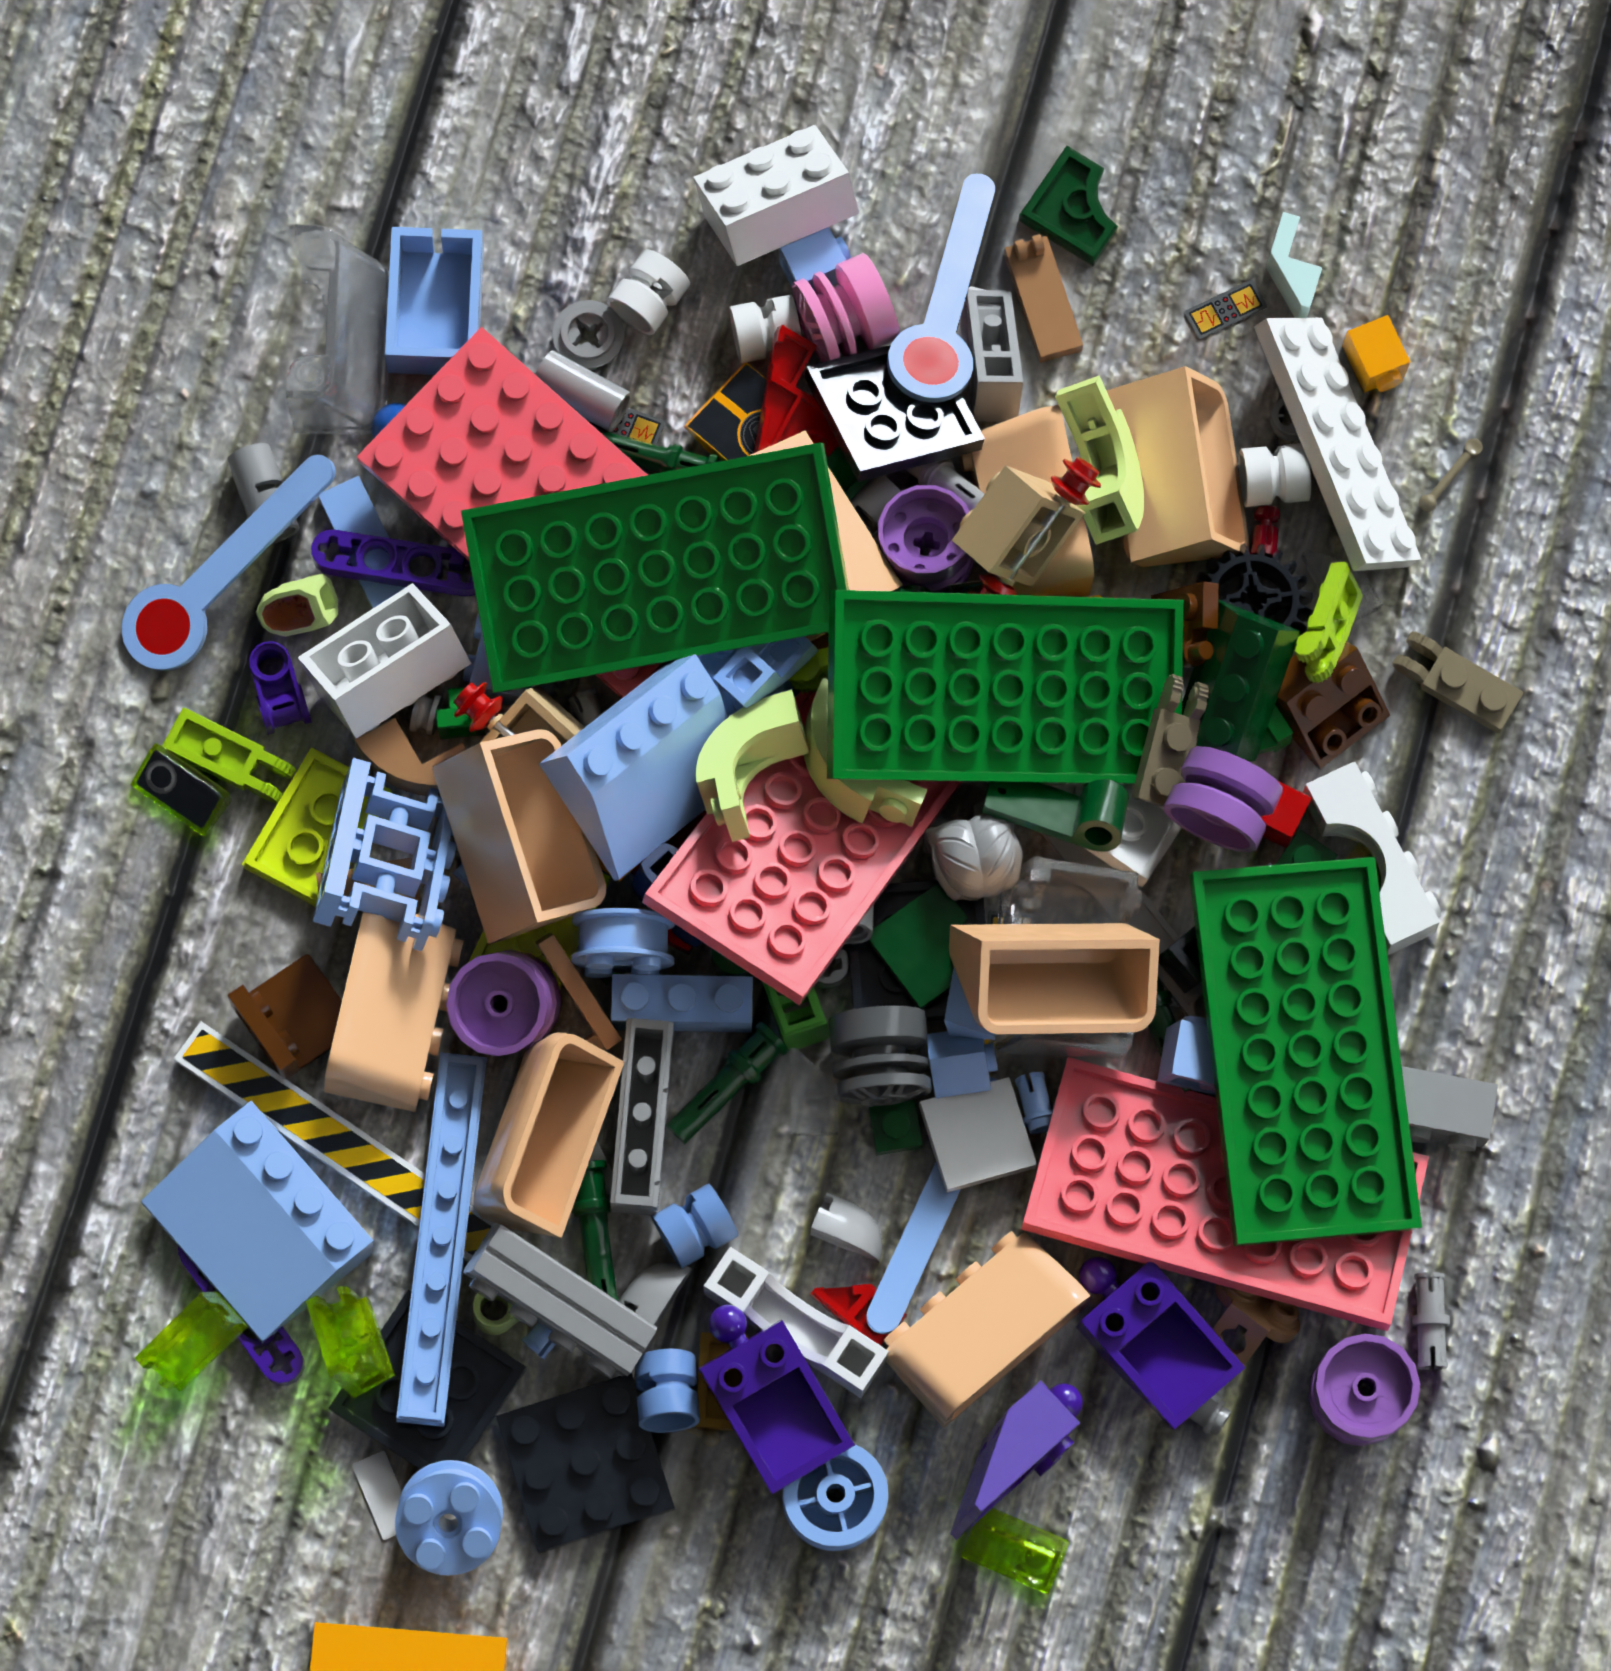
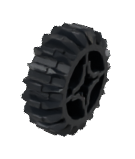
M1244 543L1240 546L1238 557H1235L1230 550H1227L1223 553L1221 562L1213 558L1207 561L1206 568L1209 573H1198L1195 580L1197 583L1203 581L1217 583L1219 587L1227 580L1240 575L1239 591L1226 595V598L1221 601L1254 613V611H1251L1249 604H1244L1248 592L1253 604L1259 606L1257 615L1267 617L1277 614V611L1280 609H1287V619L1283 625L1300 631L1299 636L1307 631V626L1303 622L1308 621L1309 616L1313 614V610L1305 605L1312 602L1313 593L1301 590L1307 584L1308 578L1306 575L1292 576L1297 568L1296 561H1290L1285 566L1280 563L1283 555L1281 550H1276L1273 557L1269 558L1264 556L1266 548L1264 544L1258 545L1256 554L1253 555L1250 554L1249 548ZM1257 575L1270 580L1278 588L1270 589L1263 586L1259 582Z

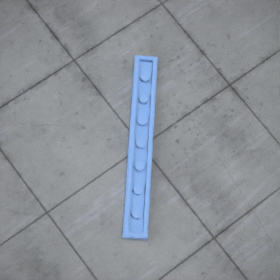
M440 1052L396 1422L444 1427L487 1057Z

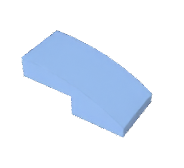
M806 637L756 645L752 649L749 647L740 648L713 678L739 703L748 708L791 678L818 652V649Z

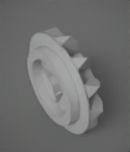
M593 300L579 301L566 307L556 318L552 331L553 344L559 354L585 368L595 371L600 366L611 364L619 351L622 350L624 327L618 314L608 305ZM577 324L589 332L600 329L596 334L598 348L595 345L592 346L589 342L577 345L581 339Z

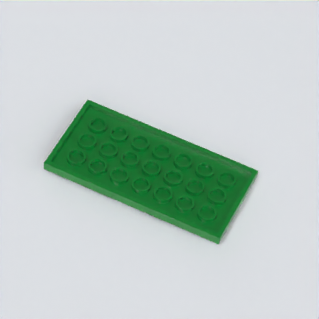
M821 442L461 510L493 693L669 662L694 654L702 656L829 632V590H850L824 443Z
M829 590L827 779L1090 783L1095 780L1109 779L1117 783L1135 784L1153 710L1158 708L1164 682H1166V678L1171 674L1182 677L1184 600ZM1181 693L1180 703H1179V705L1177 706V708H1176L1175 711H1174V713L1181 714V715H1182V693Z
M1375 857L1193 871L1189 875L1234 1247L1410 1231L1422 1228Z

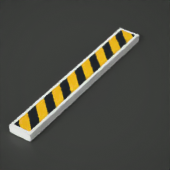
M202 1021L198 1024L174 1057V1061L240 1107L252 1101L281 1135L419 1228L425 1173L287 1079L283 1080L277 1072ZM470 1205L464 1252V1260L467 1262L470 1261L475 1251L478 1250L479 1245L493 1224H498L481 1218L472 1205Z

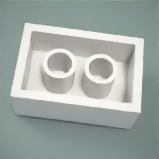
M816 125L804 130H798L790 136L767 146L756 148L746 155L725 164L714 166L710 170L693 177L704 216L737 266L859 214L849 172Z
M413 583L298 657L319 697L356 739L366 732L374 730L381 722L404 707L412 705L421 696L444 681L452 679L459 671L472 664L452 625Z

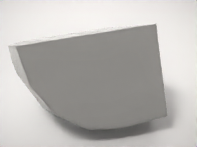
M827 1192L821 1208H819L811 1226L810 1235L880 1263L883 1242L880 1228L870 1213L851 1201Z
M676 1262L653 1265L642 1270L629 1283L619 1302L658 1327L693 1269L688 1266L681 1269Z

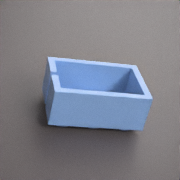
M392 227L385 344L388 373L435 375L480 329L484 259L482 230L441 229L443 253H434L435 246L432 228Z

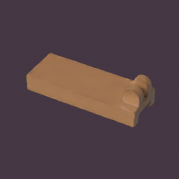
M1039 234L1032 236L1030 241L1024 242L1023 239L1014 241L1012 246L1005 247L1004 257L1039 363L1081 352L1083 350V342L1048 237H1041Z
M549 932L535 941V944L593 1031L584 1040L602 1050H608L622 1040L555 936Z

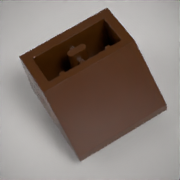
M1347 641L1336 667L1333 669V673L1327 678L1328 680L1313 683L1309 681L1305 673L1307 662L1302 663L1297 655H1294L1290 659L1275 703L1293 731V740L1319 769L1323 768L1390 716L1358 648Z

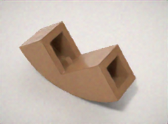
M396 718L355 739L358 753L364 761L371 763L370 769L374 773L386 774L385 781L403 791L427 796L430 788L438 789L432 767L467 750L462 742L421 764Z

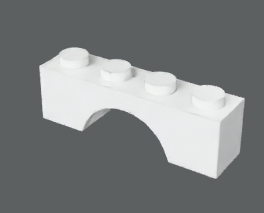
M1354 761L1306 783L1302 793L1312 797L1307 809L1321 836H1339L1351 839L1362 845L1375 857L1381 878L1379 893L1387 955L1433 935L1440 923L1438 917L1441 916V909L1434 895L1430 891L1425 893L1417 879L1420 876L1419 867L1409 851L1403 853L1395 838L1399 835L1396 823L1388 811L1382 813L1374 798L1377 796V789L1368 772L1364 771L1361 773Z
M729 1247L704 1284L705 1296L720 1306L734 1305L745 1314L747 1323L758 1331H762L777 1321L783 1320L807 1363L859 1398H862L887 1360L888 1350L850 1325L840 1323L816 1310L786 1289L770 1272L732 1247Z

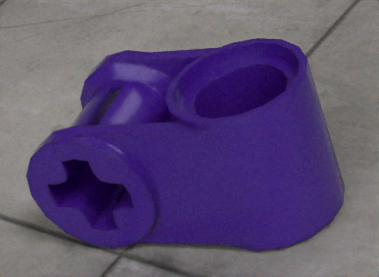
M273 641L257 645L251 652L249 664L258 693L256 698L267 735L274 734L275 728L303 721L305 724L312 723L301 684L297 682L287 649L280 643ZM275 657L284 662L281 671L275 675L268 676L259 671L262 662L268 658Z

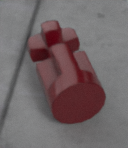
M1261 505L1254 512V520L1261 522V525H1256L1255 529H1253L1250 554L1255 555L1258 545L1264 544L1266 548L1264 556L1273 557L1274 552L1277 550L1279 532L1277 527L1272 526V523H1277L1278 519H1280V510L1277 507Z

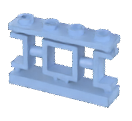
M353 758L340 790L312 922L331 927L334 917L337 915L343 917L342 924L352 926L358 910L382 915L387 919L400 922L397 940L406 942L408 936L414 938L413 949L422 951L428 936L436 938L439 933L444 911L437 909L438 902H444L450 883V876L443 875L444 869H450L457 846L455 842L450 841V836H453V832L442 798L438 796L439 790L430 788L424 803L383 791L386 774L377 772L375 777L368 776L371 763ZM364 796H367L368 802L365 812L369 814L363 829L357 827ZM434 816L438 817L431 850L428 849L431 833L426 831ZM372 843L412 854L411 868L407 869L370 858ZM350 862L355 863L352 880L376 887L354 882L349 896H343ZM420 883H423L425 886L419 917H415L418 900L394 894V892L414 898Z

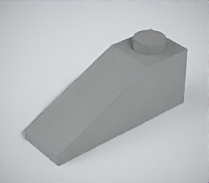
M967 290V343L973 357V372L969 381L972 416L975 422H1003L1019 416L1023 388L1012 293L1009 290Z

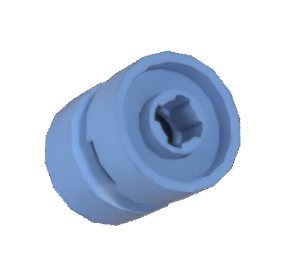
M709 1183L687 1195L684 1206L681 1207L673 1203L651 1216L661 1239L681 1269L704 1257V1248L709 1245L718 1249L739 1236L728 1211Z
M659 1349L643 1353L635 1365L636 1388L643 1392L637 1397L639 1427L650 1432L666 1433L682 1431L696 1426L700 1422L698 1393L691 1389V1387L697 1384L695 1355L682 1349Z

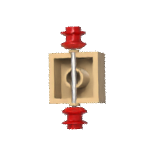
M1076 457L1074 462L1063 459L1067 471L1063 477L1051 476L1052 484L1006 465L1001 472L994 475L986 487V493L976 507L963 517L960 529L952 539L955 544L985 570L992 573L979 576L984 585L979 593L969 591L967 594L1016 595L1015 589L1012 587L1015 581L1033 587L1085 515V512L1077 505H1088L1090 503L1085 495L1088 488H1101V483L1096 479L1099 471L1087 461Z
M483 682L478 687L470 683L453 702L458 707L454 714L456 718L466 714L472 719L469 728L471 732L483 730L486 727L490 730L481 742L543 729L555 735L562 746L585 728L540 686L525 690L504 715L499 714L502 708L503 697L498 696L490 699L485 695L486 682Z

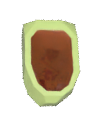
M315 574L304 579L281 584L278 588L264 594L257 607L256 615L262 627L270 633L285 637L329 626L338 616V598L331 579L324 574Z

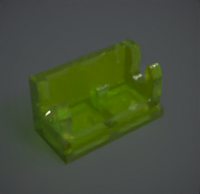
M338 1286L336 1289L341 1300L337 1303H327L324 1298L317 1295L305 1302L329 1377L355 1398L390 1379L395 1374L370 1299L366 1296L363 1298L359 1297L348 1287Z
M201 1292L135 1359L143 1368H152L161 1376V1379L158 1381L159 1385L166 1389L176 1388L180 1392L208 1367L248 1325L219 1292Z

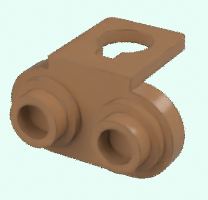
M1215 1285L1216 1295L1227 1309L1214 1326L1213 1331L1224 1342L1222 1337L1224 1330L1235 1329L1238 1324L1247 1329L1244 1335L1246 1347L1242 1350L1229 1348L1244 1366L1265 1337L1279 1343H1289L1299 1332V1311L1296 1306L1226 1286Z

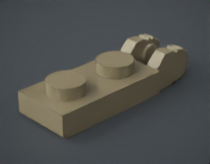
M1412 631L1406 639V643L1413 650L1435 663L1430 672H1428L1423 665L1409 657L1398 654L1392 662L1394 669L1421 685V690L1495 733L1500 734L1524 692L1449 648H1442L1431 638Z
M1174 674L1166 678L1158 708L1153 710L1132 792V798L1164 807L1173 785L1186 783L1181 776V768L1189 750L1196 747L1200 718L1206 710L1207 699L1209 698L1208 685L1197 682L1190 690L1184 714L1174 713L1180 703L1184 685L1183 678Z

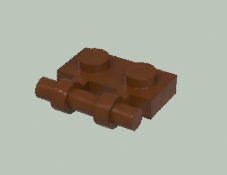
M1203 581L1151 595V599L1184 600L1183 667L1185 668L1200 666L1213 655V646L1207 641V632L1218 629L1219 584Z

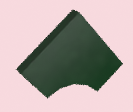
M1066 146L1019 214L1018 221L1044 237L1047 236L1052 242L1094 266L1118 229V225L1105 214L1098 199V185L1104 168L1069 146Z
M937 883L873 929L872 937L867 940L917 1008L923 1010L950 991L953 974L949 954L950 925H965L968 917L956 901L948 897L940 884Z

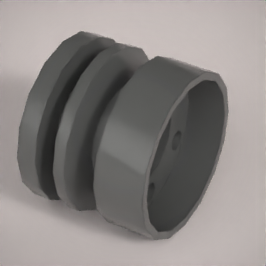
M876 1006L837 1013L829 1018L831 1052L837 1055L852 1057V1059L842 1061L832 1067L833 1077L842 1080L834 1084V1099L836 1101L866 1106H886L920 1098L931 1093V1077L922 1074L929 1070V1059L907 1053L927 1045L924 1010L909 1006Z

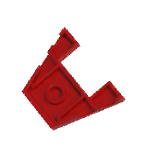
M784 325L777 327L774 333L754 453L806 431L813 444L824 443L827 457L838 443L815 398L796 387L817 345Z

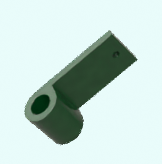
M1109 779L1090 782L1080 796L1040 782L988 781L982 813L1089 850L1106 852L1117 848L1121 843L1129 795L1122 785Z

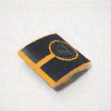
M743 363L683 427L710 455L711 453L719 455L722 461L754 454L766 378L749 364Z

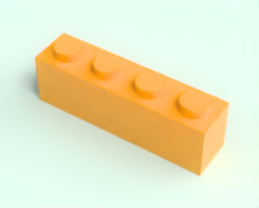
M315 1622L310 1671H506L509 1641L503 1637Z

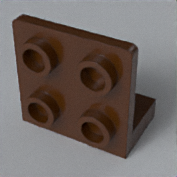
M310 955L302 956L250 992L247 991L244 985H241L228 994L231 1007L283 1080L290 1078L331 1050L342 1000Z

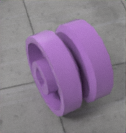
M1196 746L1191 748L1181 768V776L1186 783L1173 785L1164 804L1165 814L1184 830L1217 846L1238 852L1250 853L1256 851L1266 830V824L1261 816H1268L1274 813L1282 796L1283 787L1266 771L1238 756L1211 747Z
M510 949L478 956L461 967L450 984L446 1006L450 1025L463 1043L479 1053L502 1056L529 1049L532 1045L548 1037L558 1021L562 999L558 981L546 963L531 953ZM503 996L508 1001V1007L505 1011L501 1007L505 1001Z
M1365 1333L1347 1337L1327 1351L1311 1375L1308 1398L1313 1417L1325 1433L1341 1443L1363 1447L1383 1442L1407 1423L1418 1405L1420 1381L1416 1365L1403 1347L1386 1337ZM1363 1382L1369 1385L1371 1390L1368 1396L1361 1395L1357 1386L1359 1387Z

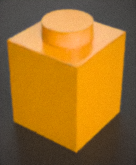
M1389 315L1348 330L1342 344V348L1364 393L1376 388L1379 392H1384L1403 382V377H1405L1411 361Z

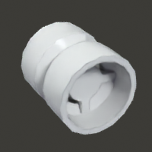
M646 249L642 251L630 267L629 274L631 279L624 278L618 283L607 298V304L626 324L644 334L653 335L668 316L666 306L677 304L689 288L690 281L686 274L672 261L653 250Z
M791 294L766 299L764 307H759L755 302L729 306L732 333L740 363L765 359L768 351L772 350L774 333L777 327L781 325L801 336L798 314Z
M1301 443L1278 446L1274 454H1271L1266 446L1240 449L1239 477L1245 507L1271 505L1275 496H1279L1285 503L1306 502L1310 500V464Z

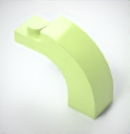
M1100 376L1058 390L1055 398L1076 442L1080 457L1099 471L1096 479L1101 483V488L1089 487L1085 495L1090 503L1088 505H1078L1085 512L1083 518L1095 544L1097 545L1137 531L1143 518L1144 489L1136 448L1122 410L1118 409L1115 411Z
M822 678L804 724L809 753L803 756L816 787L833 806L862 824L868 809L880 813L888 821L901 822L912 827L927 789L906 780L827 779L828 680Z
M792 690L762 698L750 707H743L730 715L712 732L699 754L696 765V783L707 814L714 813L718 826L726 824L732 842L750 837L743 799L745 790L755 775L776 762L809 753L803 722Z

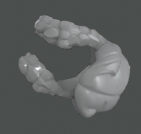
M984 801L974 805V817L970 820L951 821L949 817L951 815L950 811L942 810L931 827L924 832L923 851L926 854L932 855V867L935 877L946 895L954 901L962 899L978 901L982 897L991 899L1002 891L1012 889L1019 880L1023 850L1014 833L1015 824L982 813Z

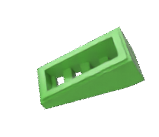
M762 981L783 1043L789 1049L788 1052L829 1038L828 1024L814 986L802 1001V1003L808 1002L809 1006L784 1014V1009L798 1004L784 995L778 996V991Z

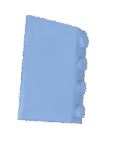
M696 654L666 663L539 763L614 881L622 878L662 843L669 840L706 809L696 783V765L705 742L712 732L728 717L721 693Z
M252 1101L210 1133L141 1200V1204L195 1264L203 1276L228 1305L231 1306L235 1313L238 1314L262 1344L372 1253L373 1239Z

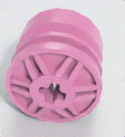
M864 253L836 264L835 273L838 285L836 287H833L829 279L821 271L814 273L812 277L815 291L804 278L793 282L792 291L800 327L805 338L817 345L814 351L821 362L840 358L839 350L844 357L857 354L855 341L857 336L860 337L869 350L892 344L895 337L900 333L896 313L884 283L874 264Z

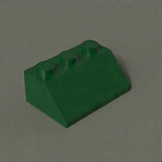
M1218 600V629L1207 632V641L1213 646V655L1200 666L1193 668L1182 701L1183 715L1192 686L1197 682L1208 685L1209 698L1207 699L1206 710L1200 718L1196 746L1211 747L1228 752L1247 761H1256L1300 631Z

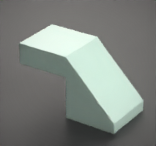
M1283 212L1266 269L1294 318H1307L1322 267L1288 257L1300 217Z

